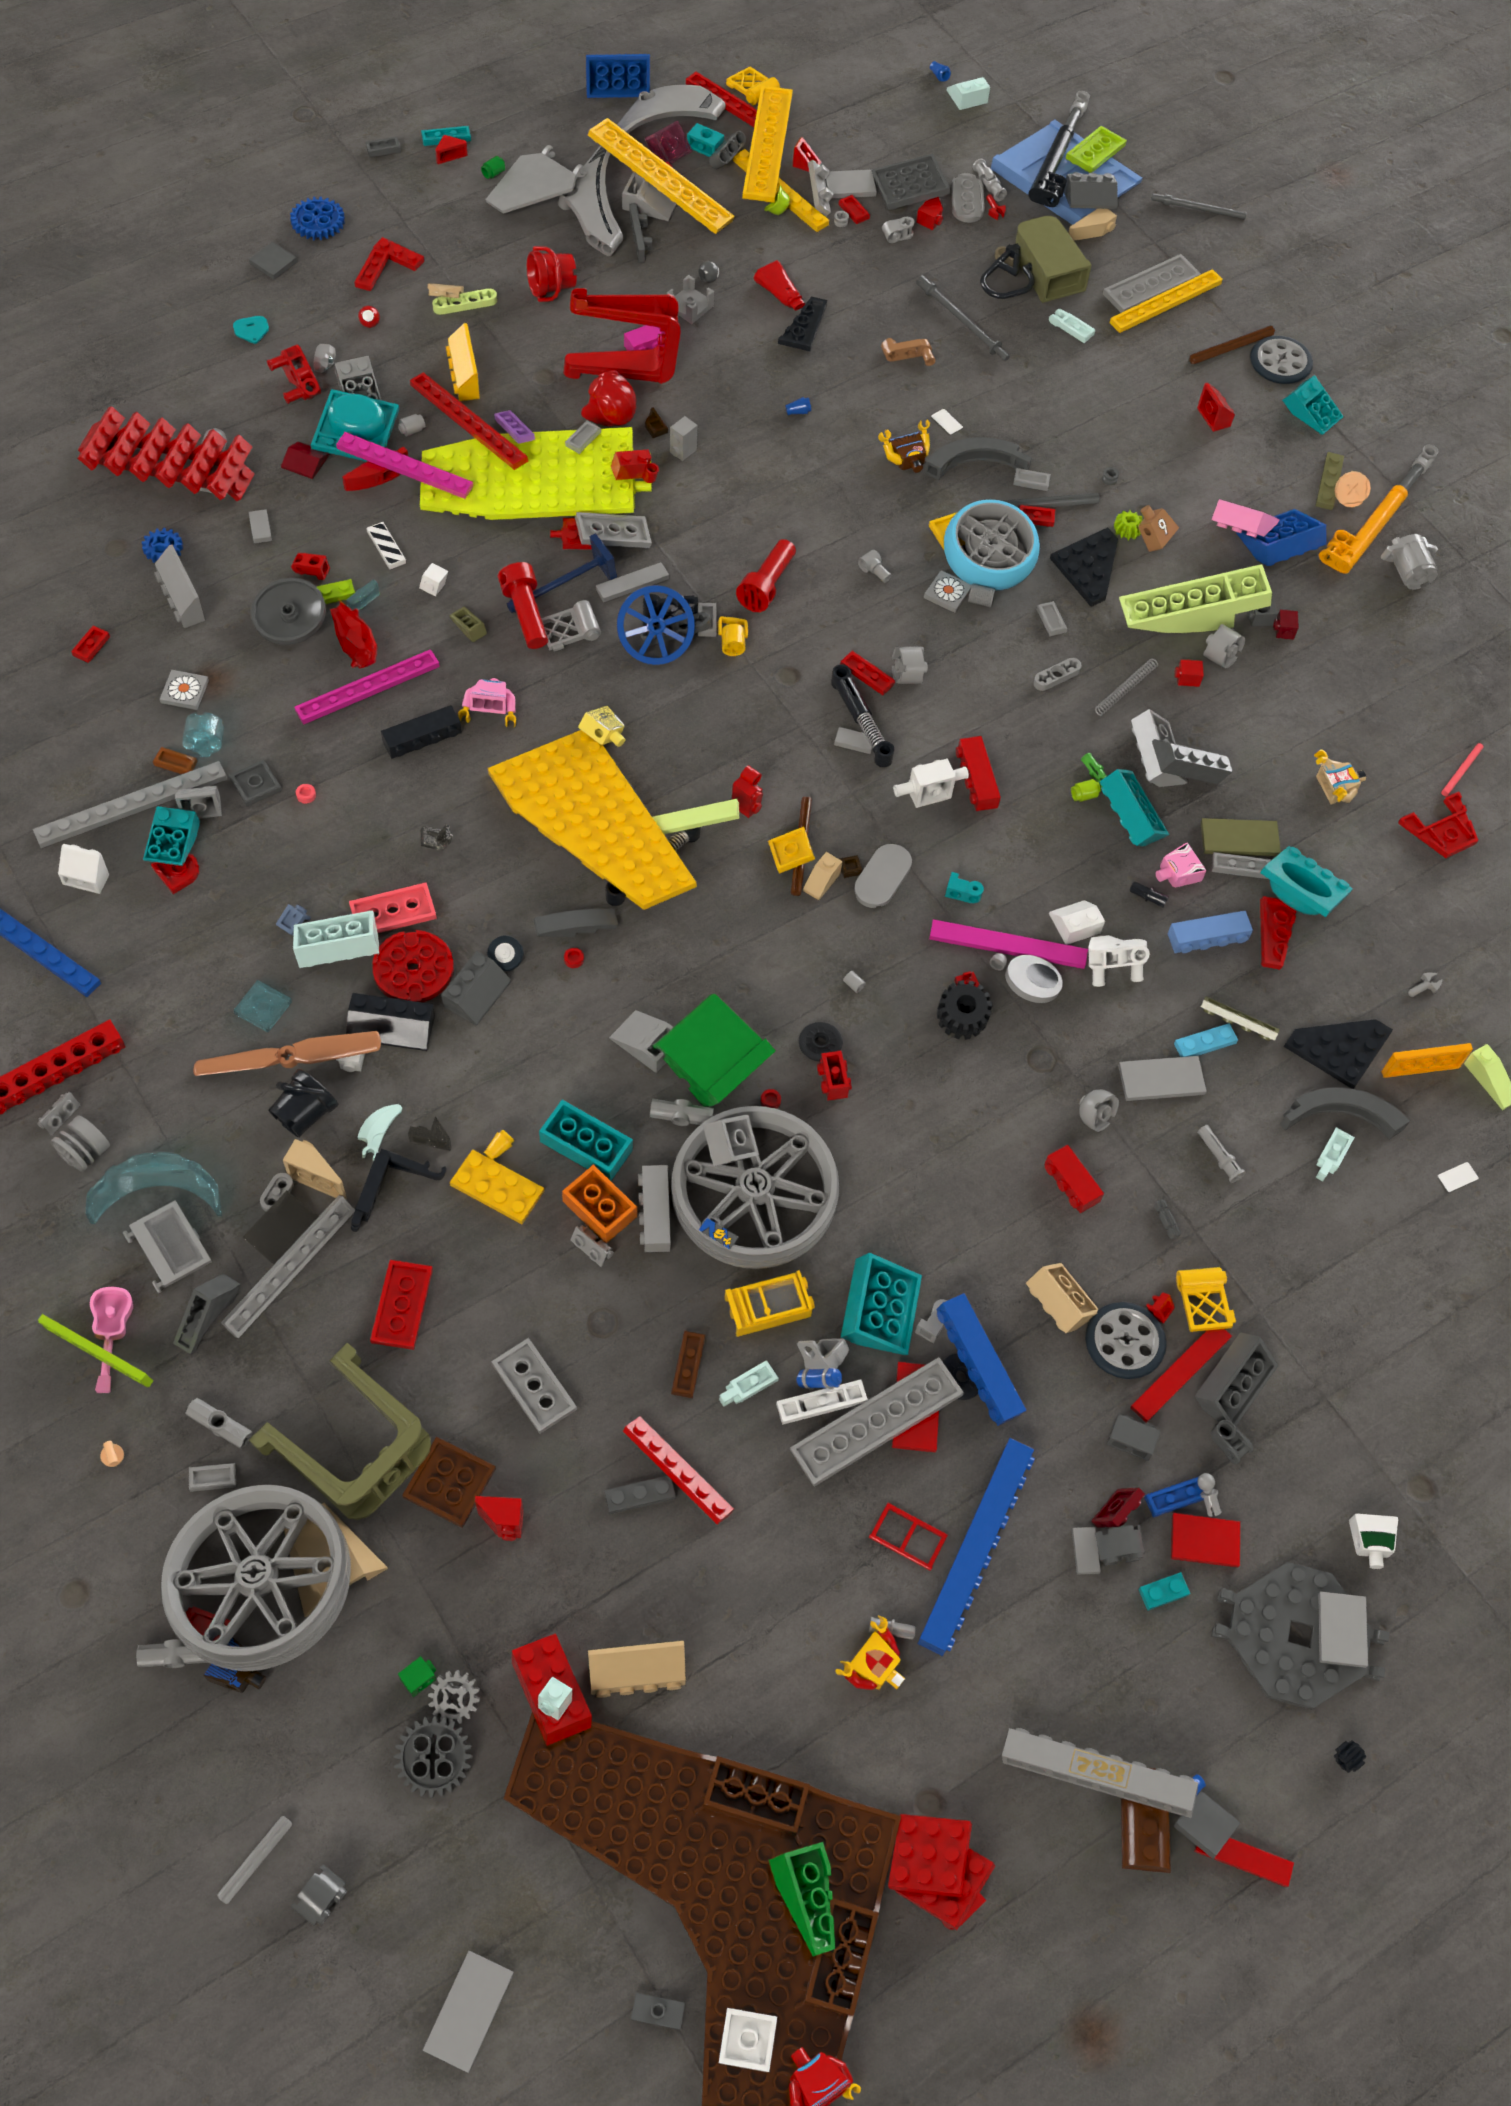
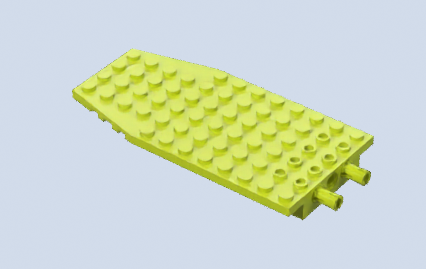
M632 427L601 429V433L580 454L565 446V441L577 430L533 432L535 440L520 444L506 433L501 435L528 457V462L516 470H513L475 438L422 451L423 463L472 481L473 488L466 499L421 482L420 508L421 510L440 513L450 511L454 515L464 513L475 518L477 516H485V519L489 520L576 516L577 512L599 514L634 513L636 492H652V483L635 481V479L616 480L611 469L615 452L633 451Z

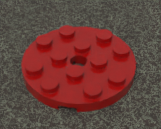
M421 930L404 933L403 931L389 937L379 946V953L374 954L372 962L374 980L382 993L389 998L415 1002H426L441 994L449 985L454 971L452 953L447 944L438 936ZM410 964H417L418 969L408 970V966Z

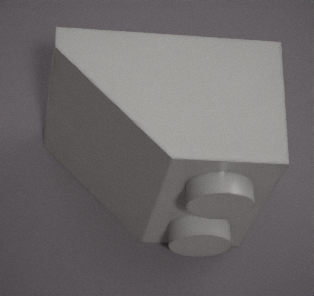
M217 786L188 788L177 791L175 799L180 810L195 811L199 819L222 816Z
M749 1115L722 1119L703 1125L713 1166L728 1164L759 1155Z

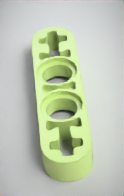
M483 289L460 293L459 298L438 297L432 302L433 311L441 315L492 306L497 303V292L494 289ZM470 299H477V301H475V302H471V301H469V300H470ZM456 301L461 302L458 305L453 304Z

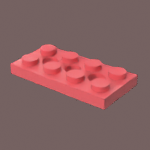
M427 883L349 901L352 914L372 910L379 914L375 917L377 933L437 919ZM411 902L418 904L415 908L407 907ZM391 907L398 908V911L395 913H389L388 909Z

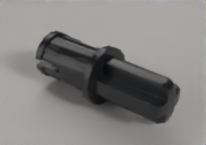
M1133 882L1130 887V892L1144 898L1146 902L1150 901L1164 908L1169 898L1153 890V887L1150 889L1138 882Z

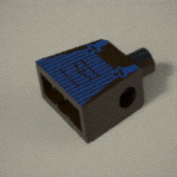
M233 1637L227 1645L232 1647H244ZM213 1664L209 1666L204 1674V1677L209 1682L243 1693L249 1684L260 1689L266 1681V1676L257 1672V1670L238 1671Z

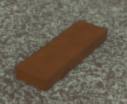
M684 1331L671 1391L672 1395L693 1398L705 1334Z

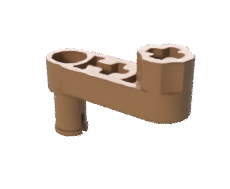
M888 338L881 344L884 355L890 362L922 356L926 366H932L936 360L927 339L896 343L892 338Z

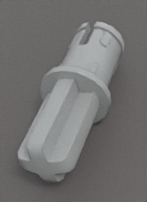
M871 1617V1621L875 1622L878 1626L880 1619ZM894 1619L888 1621L887 1627L893 1636L914 1639L916 1633L915 1626L894 1622ZM870 1625V1627H869V1632H870V1633H871V1632H873V1633H874V1632H877V1633H878V1630L872 1628L871 1625Z

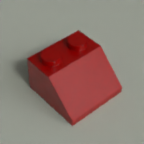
M1208 382L1205 383L1197 409L1213 432L1231 427L1235 416L1233 409L1230 408L1219 390Z
M475 1496L479 1516L498 1537H502L506 1541H514L516 1538H521L524 1512L522 1498Z

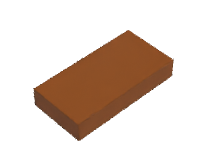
M161 747L153 760L154 766L179 774H185L193 771L197 764V758Z

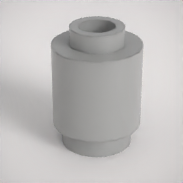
M413 414L400 419V424H398L400 433L406 437L418 433L426 427L421 414Z

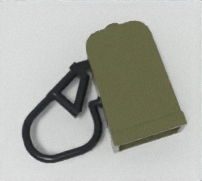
M1043 216L1024 221L1018 225L1015 244H1009L1005 252L982 274L980 284L989 296L997 299H1007L1022 295L1034 288L1040 301L1044 303L1086 291L1092 265L1085 258L1062 223L1054 216ZM1009 256L1013 258V267L1004 263ZM1020 266L1029 280L1026 287L1006 293L995 292L986 283L987 277L998 267L1016 277Z

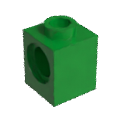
M420 1656L399 1672L398 1676L414 1698L436 1681L434 1672L437 1670L429 1659L424 1661Z

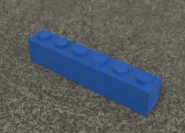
M963 1293L943 1302L936 1309L937 1317L947 1329L949 1340L957 1348L959 1359L966 1365L969 1378L976 1384L980 1399L986 1403L990 1418L999 1426L1020 1416L1026 1411V1408L966 1295Z

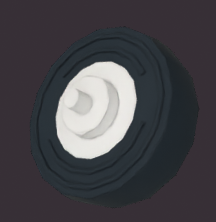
M506 935L494 939L488 946L487 951L488 957L494 960L505 972L517 968L522 962L524 955L523 947L519 941Z

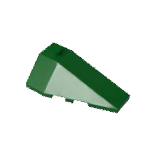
M823 1842L770 1859L769 1863L776 1886L812 1956L834 1950V1918L830 1913V1900L833 1899L832 1891H829L831 1866Z

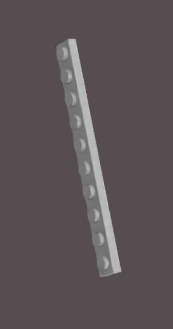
M220 761L34 828L33 831L40 848L174 800L178 790L211 786L227 780Z

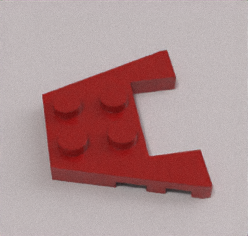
M1459 791L1445 797L1443 802L1452 812V815L1425 827L1413 812L1400 818L1398 821L1399 825L1445 858L1476 845L1478 842L1477 834L1471 820L1467 817V809L1462 804V796Z

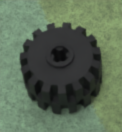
M964 980L958 981L957 986L954 983L949 985L948 990L945 989L942 993L937 1008V1019H940L939 1026L941 1028L946 1027L945 1033L947 1035H950L951 1032L954 1033V1038L960 1039L961 1035H964L965 1040L970 1039L972 1034L975 1037L978 1036L981 1030L985 1029L992 1012V1001H989V993H983L984 987L981 985L978 987L973 986L975 983L973 981L965 984Z

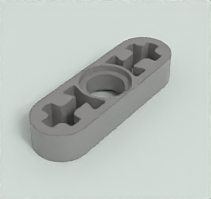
M1069 658L1037 673L1034 679V687L1037 690L1045 691L1077 676L1081 669V662L1076 658ZM1053 672H1060L1062 676L1056 677L1053 675Z

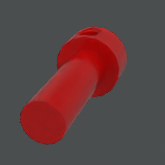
M786 539L779 540L757 572H750L743 578L736 589V596L740 604L747 610L760 613L768 608L776 596L775 583L796 554V548L793 543Z
M526 562L509 564L502 568L497 575L502 593L505 597L512 598L527 647L529 649L541 648L548 643V638L533 594L537 587L533 568Z

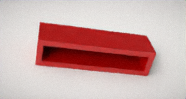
M982 736L960 739L959 745L956 747V756L961 760L960 768L966 767L969 777L965 779V785L970 790L971 804H974L976 811L998 808L1001 796Z

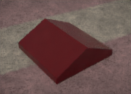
M296 442L288 447L281 468L314 479L330 454L311 449V446L304 443Z

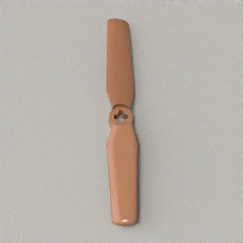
M377 1031L308 1038L292 1044L293 1046H284L281 1049L263 1048L198 1060L194 1064L193 1072L195 1076L260 1069L279 1063L285 1068H293L298 1063L314 1064L379 1051L381 1038ZM288 1054H291L292 1056L289 1057V1060H286L285 1058L288 1057Z

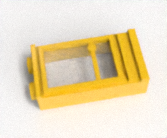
M800 1270L788 1275L725 1290V1301L729 1302L730 1316L735 1321L737 1337L811 1317L815 1305L812 1296L808 1297L806 1291L808 1283L806 1278L801 1276Z

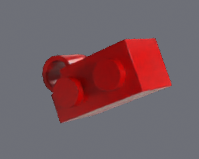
M649 449L615 452L611 464L616 480L642 478L647 483L655 482L659 467L655 463H650L652 457Z
M749 765L745 767L732 787V800H738L739 812L747 818L760 811L763 789L757 785L761 780L762 774Z

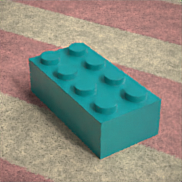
M564 1100L560 1101L539 1130L540 1142L586 1169L595 1165L610 1181H612L633 1151V1139Z

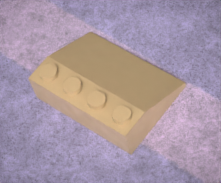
M684 1641L588 1650L591 1694H596L598 1698L609 1697L610 1693L620 1692V1695H630L634 1693V1690H643L645 1693L658 1691V1688L667 1687V1690H677L681 1688V1685H685Z

